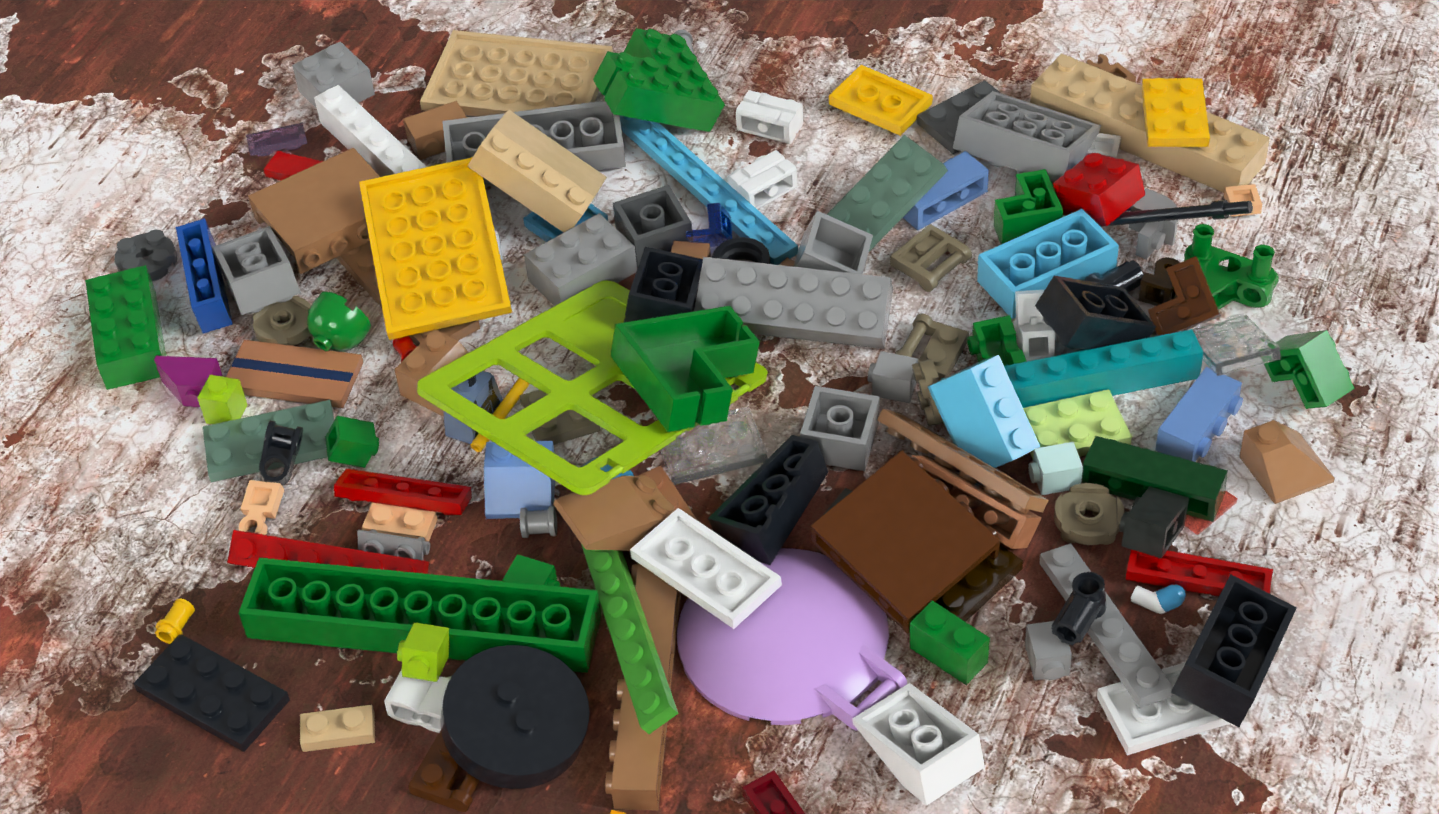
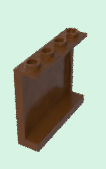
M902 450L811 525V541L907 634L910 632L911 621L931 601L935 602L986 557L990 555L995 559L999 554L1000 540L996 531L991 526L983 525L976 519L973 511L966 503L958 502L950 495L947 486L939 479L934 480L926 473L923 464L917 458H910Z

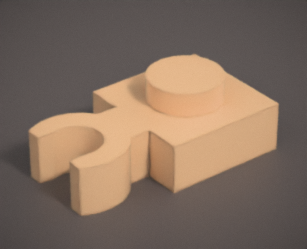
M249 480L240 508L246 516L239 523V531L249 532L250 528L257 526L255 533L267 534L268 528L265 520L266 518H276L285 490L281 483Z

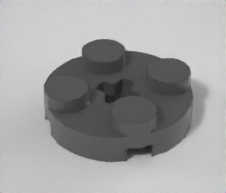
M155 229L148 233L139 234L131 238H123L118 241V250L114 258L118 272L146 265L153 282L169 273L167 268L171 266L172 262L175 266L177 253L173 242L164 235L163 231ZM149 256L148 259L143 260V257Z

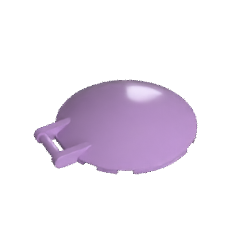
M781 548L771 565L760 562L781 576L782 586L735 629L725 624L691 599H687L681 611L677 628L678 653L685 674L691 684L705 699L717 708L735 717L749 721L750 717L769 720L771 725L801 724V719L822 715L824 718L833 714L851 729L858 731L853 725L852 718L907 685L905 676L884 660L889 641L886 613L824 554L801 549ZM878 680L882 682L857 707L852 705Z

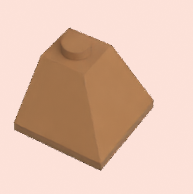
M1275 420L1244 431L1239 457L1274 504L1334 482L1335 477L1298 431Z

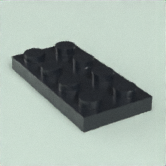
M179 634L133 683L136 691L243 752L246 751L290 701L287 691L182 634Z

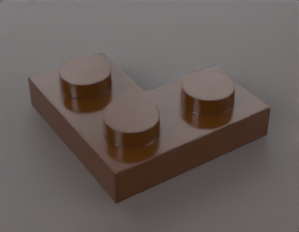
M1196 256L1166 268L1177 298L1148 309L1150 318L1156 326L1155 330L1158 336L1189 330L1221 317Z

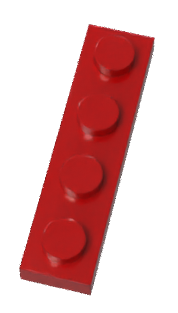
M346 468L334 484V497L347 498L350 501H367L441 512L445 515H462L472 499V488L463 485Z
M1131 549L1126 580L1164 587L1176 584L1183 587L1186 591L1220 596L1231 574L1270 594L1273 569L1168 550L1162 558H1158Z

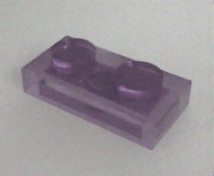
M303 122L246 135L250 156H268L277 150H295L307 144Z

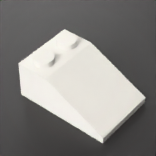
M910 683L852 718L853 725L902 786L925 805L930 804L985 768L979 734Z

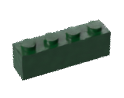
M1095 436L1082 465V483L1102 485L1109 489L1108 494L1134 501L1136 497H1142L1149 486L1188 497L1186 515L1214 522L1226 492L1228 470Z

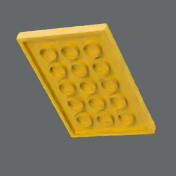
M473 157L359 182L389 340L512 313L484 179L467 167Z

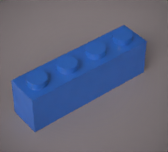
M205 218L176 227L191 308L202 332L207 333L233 325L222 271L212 248L216 246V243Z

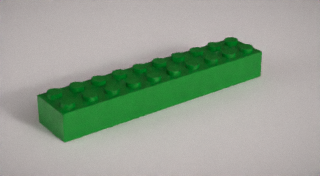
M268 558L258 559L238 613L246 636L251 639L397 653L400 641L406 640L413 624L421 623L449 628L448 659L468 660L479 652L490 648L520 645L545 651L560 659L572 671L588 673L601 620L598 590Z

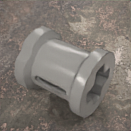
M549 506L548 510L528 511L527 508H521L520 530L522 538H528L529 534L542 533L557 536V513L555 506Z

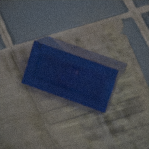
M720 203L707 204L709 228L686 231V238L690 242L710 243V247L719 246L722 242L733 238L731 215Z

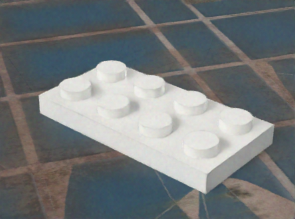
M679 508L630 549L633 560L733 629L782 586L781 576Z

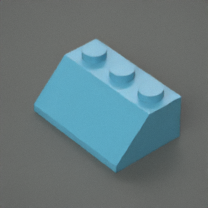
M999 355L982 360L928 386L953 444L990 466L998 467L1033 451L1034 448L1040 447Z

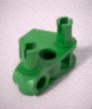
M1207 224L1195 226L1193 242L1185 249L1184 261L1195 256L1198 258L1218 309L1232 301L1254 308L1267 306L1271 302L1273 290L1279 282L1278 274L1271 267L1275 253L1274 249L1268 245H1258L1253 251V260L1211 246L1214 229ZM1224 260H1229L1228 267L1223 265L1219 266V263Z

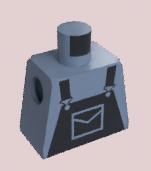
M482 371L451 388L490 414L494 413L503 400L494 375L486 371ZM443 411L445 435L471 444L478 435V432Z

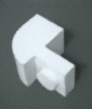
M1044 290L1015 291L1016 319H1014V328L1018 347L1020 350H1023L1026 361L1055 356V331L1043 321V316L1035 307Z

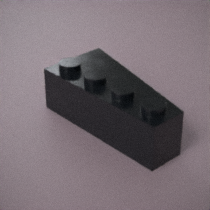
M791 435L708 518L713 531L755 560L771 565L828 474L818 442Z

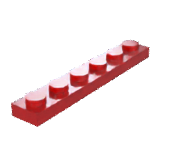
M233 530L227 560L229 564L252 568L256 567L259 558L424 574H428L430 563L424 560Z

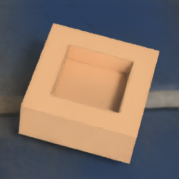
M1255 184L1225 187L1224 198L1228 203L1251 201L1253 206L1252 213L1230 216L1261 214L1262 202Z

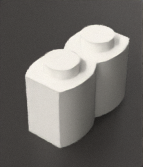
M401 669L384 700L387 715L400 722L421 725L430 731L439 733L441 730L440 719L443 698L452 676L447 678L439 677L437 682L402 677Z

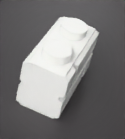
M748 90L743 101L740 102L736 109L737 130L791 144L796 137V133L799 132L803 125V104L791 99L786 100L767 93Z
M775 150L766 156L758 157L755 162L733 171L728 176V184L758 210L797 187V169L794 164L788 159L785 160V157Z

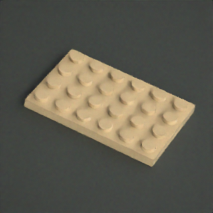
M453 30L420 100L421 110L427 111L457 101L465 115L486 116L506 113L508 109L512 112L595 102L599 89L593 78L607 51L613 52L612 46Z

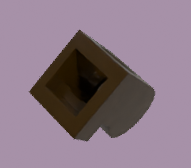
M1169 257L1159 259L1155 263L1154 275L1145 272L1141 279L1138 301L1158 306L1174 299L1176 292L1166 268L1180 262Z

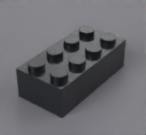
M1230 574L1171 693L1240 727L1257 696L1297 607Z

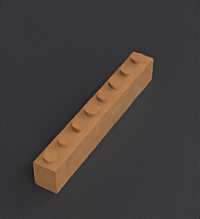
M639 563L633 564L631 577L671 690L681 592ZM625 678L618 679L617 700L621 701V708L615 709L613 715V729L618 731L617 740L610 741L609 760L614 762L613 772L607 771L605 791L606 794H612L614 809L658 811L668 721L651 734L645 732L639 725Z

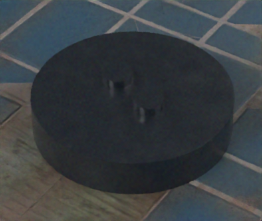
M498 646L472 656L452 675L445 690L441 710L442 737L446 748L455 762L474 778L501 788H531L557 778L576 760L583 746L588 728L589 702L579 678L560 659L545 651L528 646Z

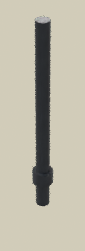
M1227 200L1212 201L1209 205L1124 212L1108 226L1212 217L1214 220L1227 219L1229 215L1252 213L1253 206L1251 201L1228 203Z

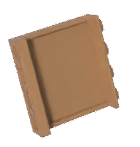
M351 148L250 194L248 198L256 221L259 224L265 222L271 227L274 234L295 258L298 272L302 274L370 242L359 182L379 178L380 176L355 148Z

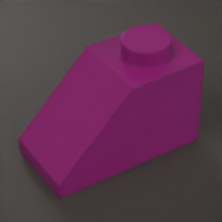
M155 356L154 359L161 381L183 406L200 407L197 397L209 375L223 377L217 358Z

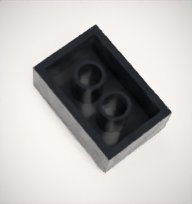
M645 247L628 295L624 323L693 312L703 259Z
M1054 275L1035 305L1043 316V321L1052 327L1059 336L1058 340L1060 343L1070 349L1081 348L1089 350L1149 338L1156 328L1155 324L1127 290L1120 286Z

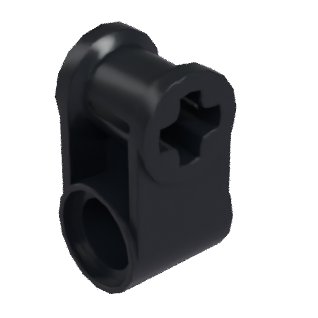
M269 421L259 463V471L265 482L281 483L282 486L289 482L296 456L300 450L303 427L297 426L296 429L276 425V421ZM273 463L284 465V471L278 477L267 475V469Z

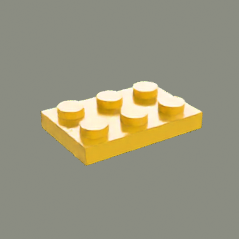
M860 65L829 95V105L900 136L917 120L918 114L926 111L932 105L933 100L932 94L863 65Z
M1202 78L1142 79L1141 88L1147 147H1209L1210 134Z

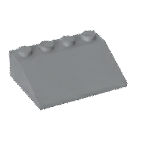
M992 91L959 116L953 149L962 153L966 151L972 157L988 160L991 165L997 167L1006 166L1015 169L1019 174L1046 169L1053 185L1067 170H1070L1083 160L1100 132L1101 125Z

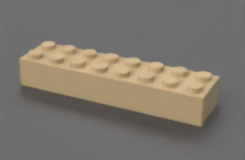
M1062 53L1031 85L1030 103L1101 125L1099 133L1121 136L1120 150L1223 193L1225 187L1249 185L1266 163L1270 137L1208 112L1209 147H1147L1142 86Z

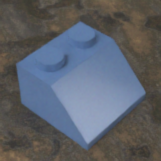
M536 441L555 453L553 441ZM486 442L484 460L486 519L520 518L521 508H527L528 511L548 510L549 506H553L555 480L496 443Z

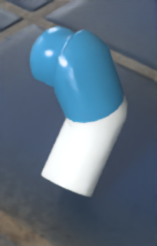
M1176 584L1169 585L1156 592L1136 586L1131 596V602L1156 613L1163 614L1182 605L1186 593L1183 587Z

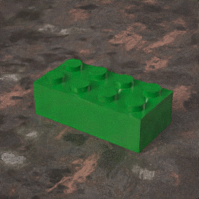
M147 266L130 268L85 280L96 364L106 389L110 390L160 378L154 359L155 356H166L156 290Z

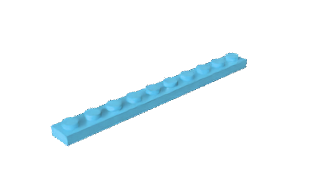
M620 116L622 132L739 237L752 238L763 243L769 250L770 264L779 265L786 258L790 259L797 255L798 245L660 123Z

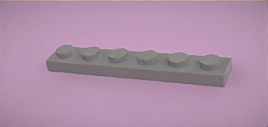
M1071 543L1040 554V565L1064 600L1067 601L1072 593L1073 579L1083 572H1091ZM1105 592L1106 611L1101 617L1094 620L1087 633L1139 708L1172 697V684Z

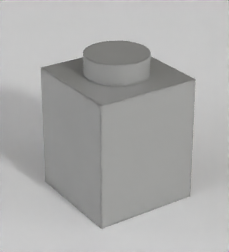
M880 351L877 362L871 363L868 371V382H872V395L910 403L917 384L913 375L912 364L918 363V358Z
M1054 621L1028 624L1026 626L1025 648L1034 681L1042 679L1056 680L1064 676H1070L1071 649L1069 644L1061 642L1052 633Z

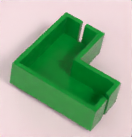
M636 28L624 52L614 53L607 51L593 78L600 93L605 96L604 99L614 115L710 132L725 106L718 94V90L710 82L707 73L698 63L697 57L686 44V40L680 35L661 34L654 29L643 30Z
M724 306L615 324L610 356L666 431L671 432L695 427V422L703 426L727 421L733 388L725 378L754 373L760 341L747 325L743 326L742 319L731 306Z

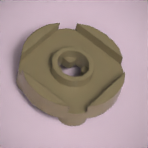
M293 296L292 299L286 302L270 304L261 311L254 313L252 326L257 340L291 346L303 342L311 335L307 326L308 311L311 307L310 303L299 296ZM279 321L286 322L284 324H278Z
M929 359L912 364L913 375L920 391H917L921 410H924L928 426L944 423L928 389V386L938 382L937 378L939 377L933 360Z
M1082 483L1070 487V491L1063 496L1061 494L1055 503L1054 521L1056 527L1061 532V538L1068 543L1076 542L1084 545H1108L1113 543L1119 532L1120 521L1124 514L1122 501L1118 496L1116 500L1112 495L1108 494L1109 489L1102 485ZM1085 510L1092 511V514L1095 517L1089 518L1083 516L1085 514Z

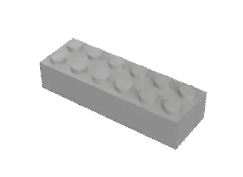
M606 101L513 112L596 170L626 167L620 116L614 115L611 112ZM505 113L443 121L446 162L473 157L481 143ZM483 178L485 185L492 184L491 182Z
M703 257L694 311L731 306L742 319L743 326L747 325L753 334L884 349L893 286L891 277Z

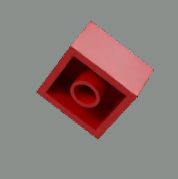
M1100 153L1086 155L1082 161L1070 170H1067L1063 176L1053 183L1054 190L1063 208V215L1067 216L1083 209L1098 225L1106 227L1145 196L1138 163L1101 155Z

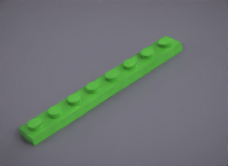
M582 545L595 589L598 590L599 601L639 725L645 732L651 734L679 713L623 551L586 550Z

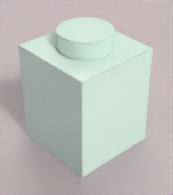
M1074 442L1034 448L1033 463H1029V475L1032 483L1037 482L1041 495L1069 491L1070 487L1081 484L1083 466Z

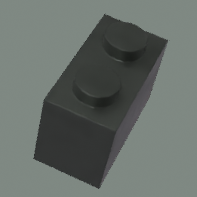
M1149 486L1142 497H1136L1131 511L1125 512L1121 518L1119 531L1123 532L1121 546L1162 558L1184 528L1189 498Z

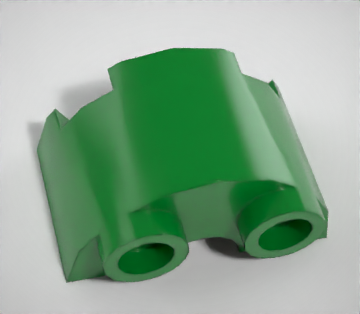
M1010 315L973 323V335L967 337V345L970 354H976L978 362L999 355L1004 366L1027 362L1023 350H1020L1018 347L1016 331Z

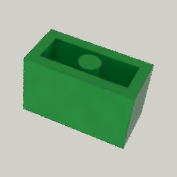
M931 601L911 621L910 649L966 686L988 663L990 637L934 601Z

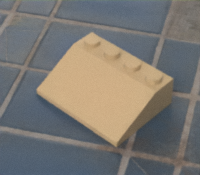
M509 109L492 128L467 166L563 233L575 227L607 178Z

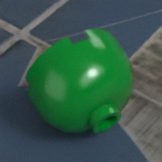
M325 291L321 292L314 300L308 311L307 326L309 332L314 337V344L324 351H329L330 349L338 352L349 351L357 347L366 338L372 325L368 317L357 306L352 311L344 305L347 299L335 293Z

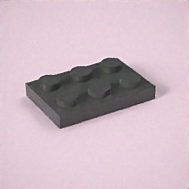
M984 80L918 114L917 124L949 152L955 154L959 152L953 149L959 116L992 91L1000 92Z

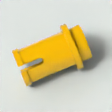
M181 598L176 599L165 618L157 622L155 634L158 639L171 644L179 634H182L183 627L195 611L194 606L189 601Z

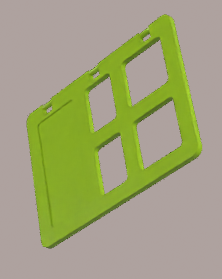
M603 280L421 378L417 383V393L419 396L579 495L594 493L608 484L612 478L630 470L675 441L676 437L685 431L689 432L693 429L687 428L680 431L667 432L659 420L649 426H641L592 396L615 381H622L633 387L610 356L615 324L624 323L630 290L609 280ZM546 337L591 362L596 367L568 381L518 351ZM756 362L754 373L725 378L730 386L734 383L740 386L733 390L730 404L737 401L741 395L751 392L766 381L768 371L764 366ZM493 365H499L548 395L507 419H499L451 388ZM573 410L622 439L623 442L587 465L576 467L527 437L526 434L563 412ZM607 464L613 467L607 472L600 469Z

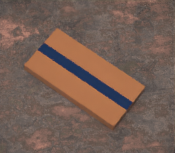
M243 340L226 377L240 379L244 395L307 404L330 400L332 407L344 408L363 365V358L361 354Z

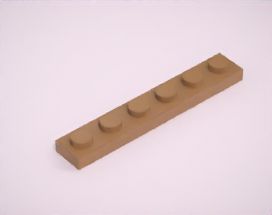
M882 408L877 420L888 427L886 432L902 440H905L906 437L912 441L910 444L912 448L925 454L931 452L936 455L934 461L950 469L953 466L960 470L958 475L972 483L981 482L985 485L983 490L986 493L1000 499L1003 496L1009 499L1008 505L1011 508L1027 514L1029 510L1043 513L1049 501L1048 499L908 416Z

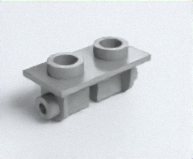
M375 529L357 531L358 550L423 560V554L428 555L430 551V542L425 541L424 537L416 539L378 533Z

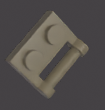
M929 224L890 256V265L919 282V285L925 291L931 292L938 286V281L960 263L964 264L971 259L972 252L964 243ZM947 251L952 254L931 272L926 270Z
M918 314L913 321V329L901 350H897L895 354L912 357L924 334L932 336L918 362L932 359L939 376L937 381H940L941 378L949 377L967 344L969 331L933 321L929 315Z

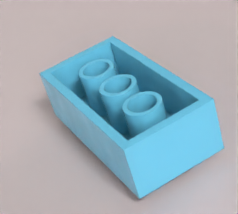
M1080 209L979 254L977 282L1010 315L1011 319L1016 318L1015 291L1045 290L1054 275L1084 280L1092 273H1099L1102 276L1116 268L1119 245L1083 209Z

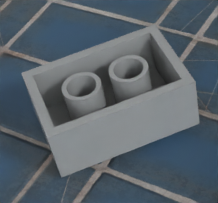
M600 213L524 254L528 281L554 306L600 281L609 280L619 283L637 271L635 245Z
M270 226L212 247L223 277L241 315L257 313L265 306L276 302H286L292 299L294 295L301 293L290 262Z

